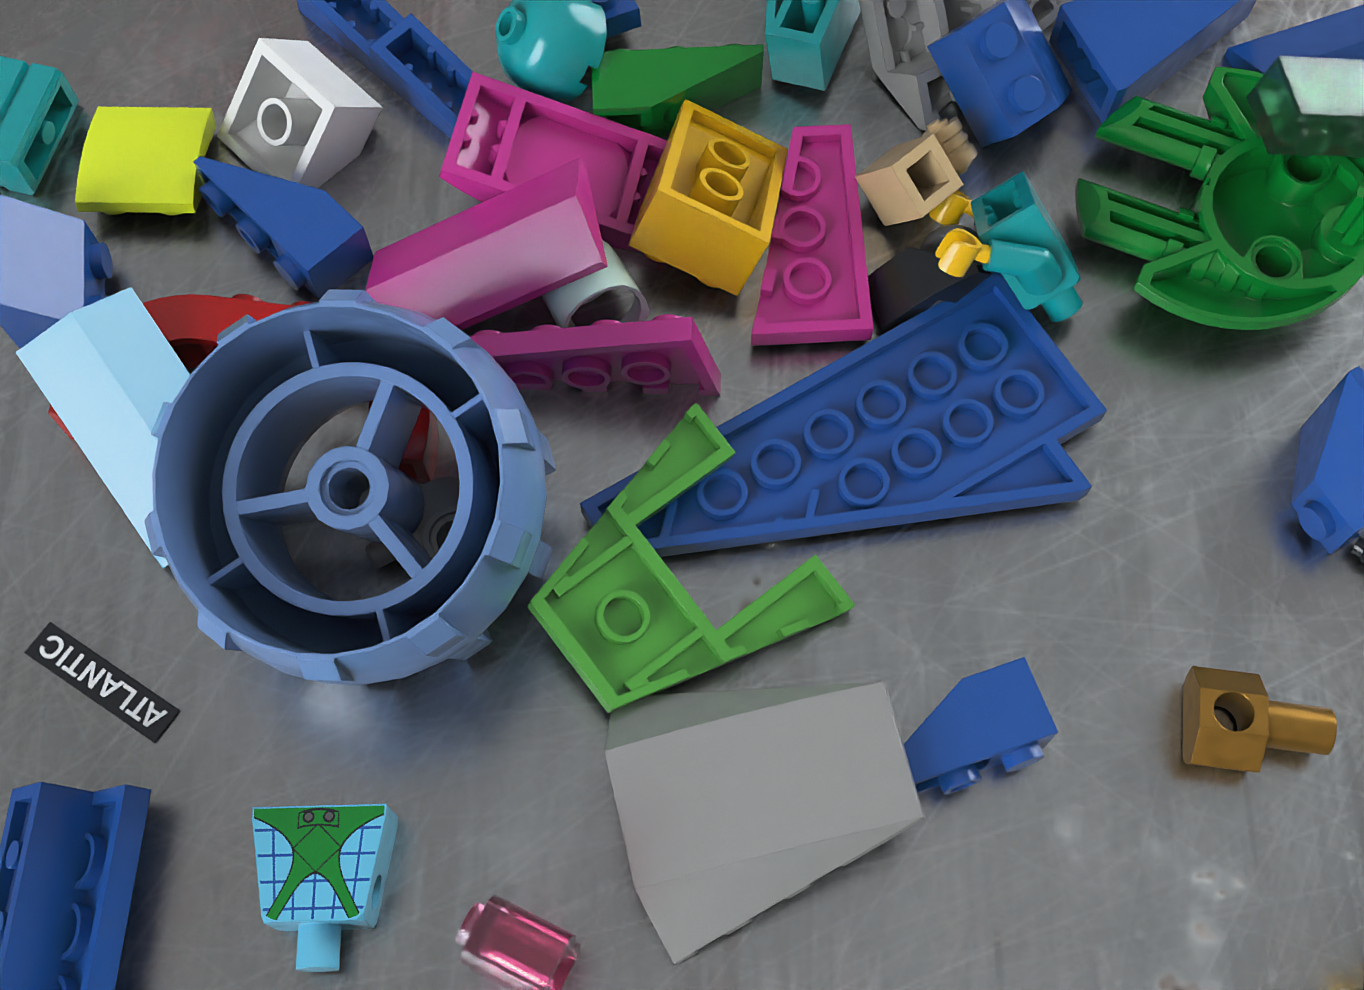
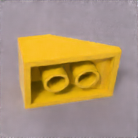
M685 99L639 210L629 246L643 252L653 261L667 263L697 277L699 281L709 287L721 288L738 296L770 243L788 149Z

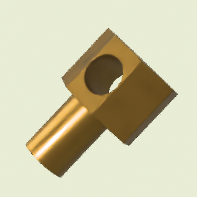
M1192 666L1186 675L1183 689L1182 743L1183 760L1186 764L1260 773L1266 747L1329 755L1332 751L1337 735V721L1335 713L1331 708L1271 701L1260 674ZM1214 706L1223 707L1232 713L1237 723L1236 732L1228 730L1219 724L1215 718Z

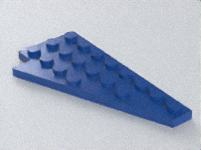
M994 272L958 302L942 301L717 426L716 428L736 452L732 459L637 528L657 554L663 557L1078 501L1087 496L1092 485L1061 444L1100 422L1107 409L1031 312L1023 308L1002 275ZM638 471L580 503L581 513L591 528Z

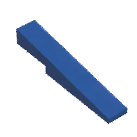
M297 0L298 9L303 15L451 139L473 71L412 13L404 18L386 0Z

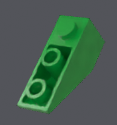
M733 43L710 47L686 48L683 46H672L665 49H614L604 51L598 69L591 67L593 114L660 138L671 132L685 99L707 110L714 111L760 88L764 56L763 44L742 45Z

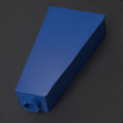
M1073 0L1060 5L1049 43L1101 123H1103L1113 112L1136 95L1145 98L1248 18L1256 0Z

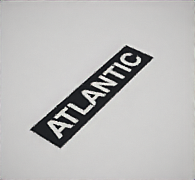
M52 622L48 623L24 652L154 743L180 711Z

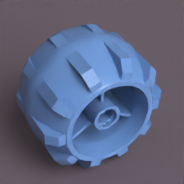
M329 289L320 298L319 302L289 307L258 321L247 314L217 335L218 346L191 373L172 403L163 402L150 434L157 437L158 442L152 470L153 511L149 512L144 520L152 555L166 558L180 589L198 610L197 627L224 650L243 651L285 674L301 677L305 680L343 685H366L377 682L391 683V680L405 678L443 662L448 658L467 660L492 643L493 640L487 628L508 607L527 574L540 579L543 578L553 550L551 546L541 541L547 501L545 476L556 471L548 439L536 427L535 421L516 384L494 358L444 317L436 320L418 311L378 303L365 290ZM373 401L356 447L343 446L329 450L318 458L308 473L305 489L284 492L291 467L310 437L334 416L359 404ZM422 407L432 411L444 427L453 446L459 471V499L454 521L446 540L433 559L412 535L423 519L425 502L422 489L413 477L398 469ZM370 486L369 496L358 507L361 494ZM320 520L334 529L372 543L384 544L412 579L396 589L376 597L355 601H338L318 590L298 571L287 548L283 526Z

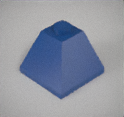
M1360 366L1350 370L1302 425L1291 505L1298 513L1299 521L1306 533L1313 539L1320 541L1330 555L1354 542L1359 536H1364V371Z

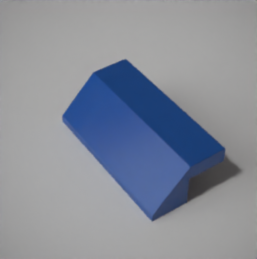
M38 782L12 789L0 844V990H115L152 789L125 784L93 792L46 782Z

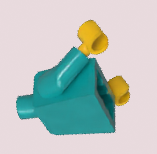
M1024 171L975 200H971L967 195L956 190L929 212V216L933 220L944 226L959 224L965 213L974 218L973 225L976 226L979 237L978 240L970 232L960 228H955L948 232L935 252V256L940 258L938 266L942 271L955 277H963L974 260L981 262L985 271L1001 273L1025 310L1033 309L1041 304L1052 322H1060L1071 317L1083 306V301L1074 288V285L1081 280L1073 256Z

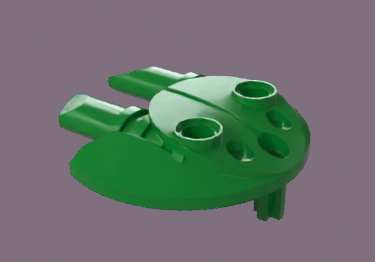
M1215 67L1202 97L1209 120L1136 95L1113 112L1100 125L1095 138L1190 170L1189 177L1203 181L1190 209L1180 206L1178 211H1174L1081 178L1077 180L1075 203L1082 237L1150 261V263L1143 265L1133 290L1153 304L1177 316L1208 326L1237 330L1270 329L1294 324L1323 312L1344 297L1363 276L1364 143L1360 138L1261 135L1257 126L1310 99L1319 100L1307 91L1289 82L1259 72L1238 68Z

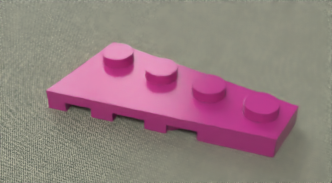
M851 124L793 127L766 268L764 269L759 303L751 334V346L871 340L874 328L858 184L855 179L856 166Z
M663 314L649 321L621 323L616 320H599L592 323L591 326L561 328L555 325H540L533 328L532 331L502 333L495 330H482L476 332L474 336H469L494 358L518 389L550 390L554 379L563 380L566 384L580 388L585 392H607V385L610 382H633L643 385V394H669V384L699 385V396H720L721 373L693 317L683 318L678 315Z

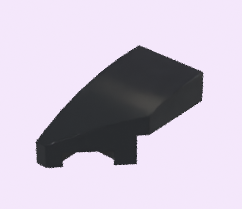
M912 247L906 248L868 276L870 297L881 329L890 331L926 311L938 300L958 302L988 278L991 272L985 271L981 264L972 263L963 277H955L939 268L938 262L940 258L935 256V252Z

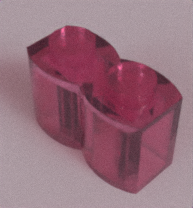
M498 895L492 896L486 906L479 902L472 906L456 938V943L464 947L461 962L471 967L473 972L508 990H562L581 949V944L576 942L575 934Z

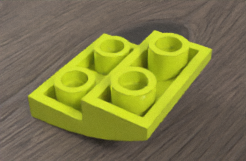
M98 106L92 118L80 160L75 195L77 211L104 212L109 215H118L126 212L162 213L170 216L196 213L202 197L199 188L204 185V182L193 161L200 156L205 157L216 130L212 108Z

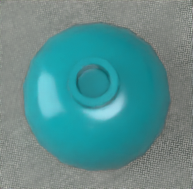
M512 0L508 7L500 13L495 28L498 60L504 74L516 87L563 104H568L580 96L588 85L579 81L585 75L588 66L598 69L603 57L607 30L606 17L602 6L593 3L592 0Z

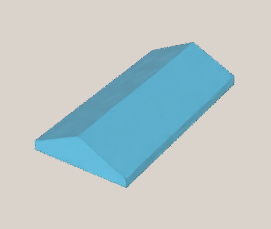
M132 287L69 313L16 351V354L151 551L144 520L148 513L153 511L152 470L158 438L150 434L163 402L172 403L190 374ZM155 556L163 569L169 566L166 558Z

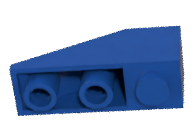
M201 156L193 161L204 182V185L199 188V192L206 203L220 217L225 216L227 213L238 221L236 224L238 232L253 250L260 253L266 248L276 258L273 263L278 272L294 289L298 290L304 285L320 300L329 289H337L373 260L374 256L364 227L325 190Z
M1025 657L962 678L904 743V748L917 792L920 793L940 785L943 794L946 795L980 782L982 778L979 771L1003 763L1006 772H1012L1040 761L1045 757L1042 749L1054 738L1058 730Z

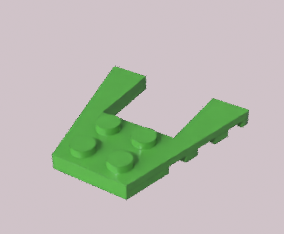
M697 402L690 407L681 421L667 438L661 442L643 467L617 495L604 514L585 537L579 541L528 604L529 610L607 713L844 615L856 606L815 554L717 630L637 528L730 461L736 453Z

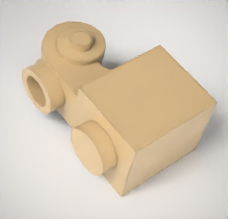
M957 116L949 120L944 118L932 121L926 126L928 130L923 133L922 137L895 145L855 176V179L884 226L923 218L964 185L959 175L968 170L978 151L973 143L968 141L969 136L962 131L963 126Z

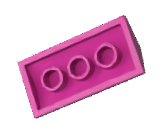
M577 158L375 251L365 291L378 303L418 311L436 320L444 317L458 329L463 330L608 267L585 163L580 158Z

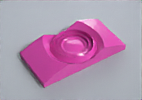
M472 72L439 177L463 193L484 202L580 158L586 165L602 240L614 248L641 252L629 246V241L639 210L667 140Z

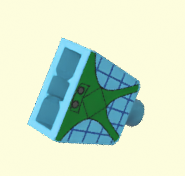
M387 804L253 807L252 825L263 923L279 931H298L295 970L305 972L339 970L341 930L375 928L378 922L398 828V816Z

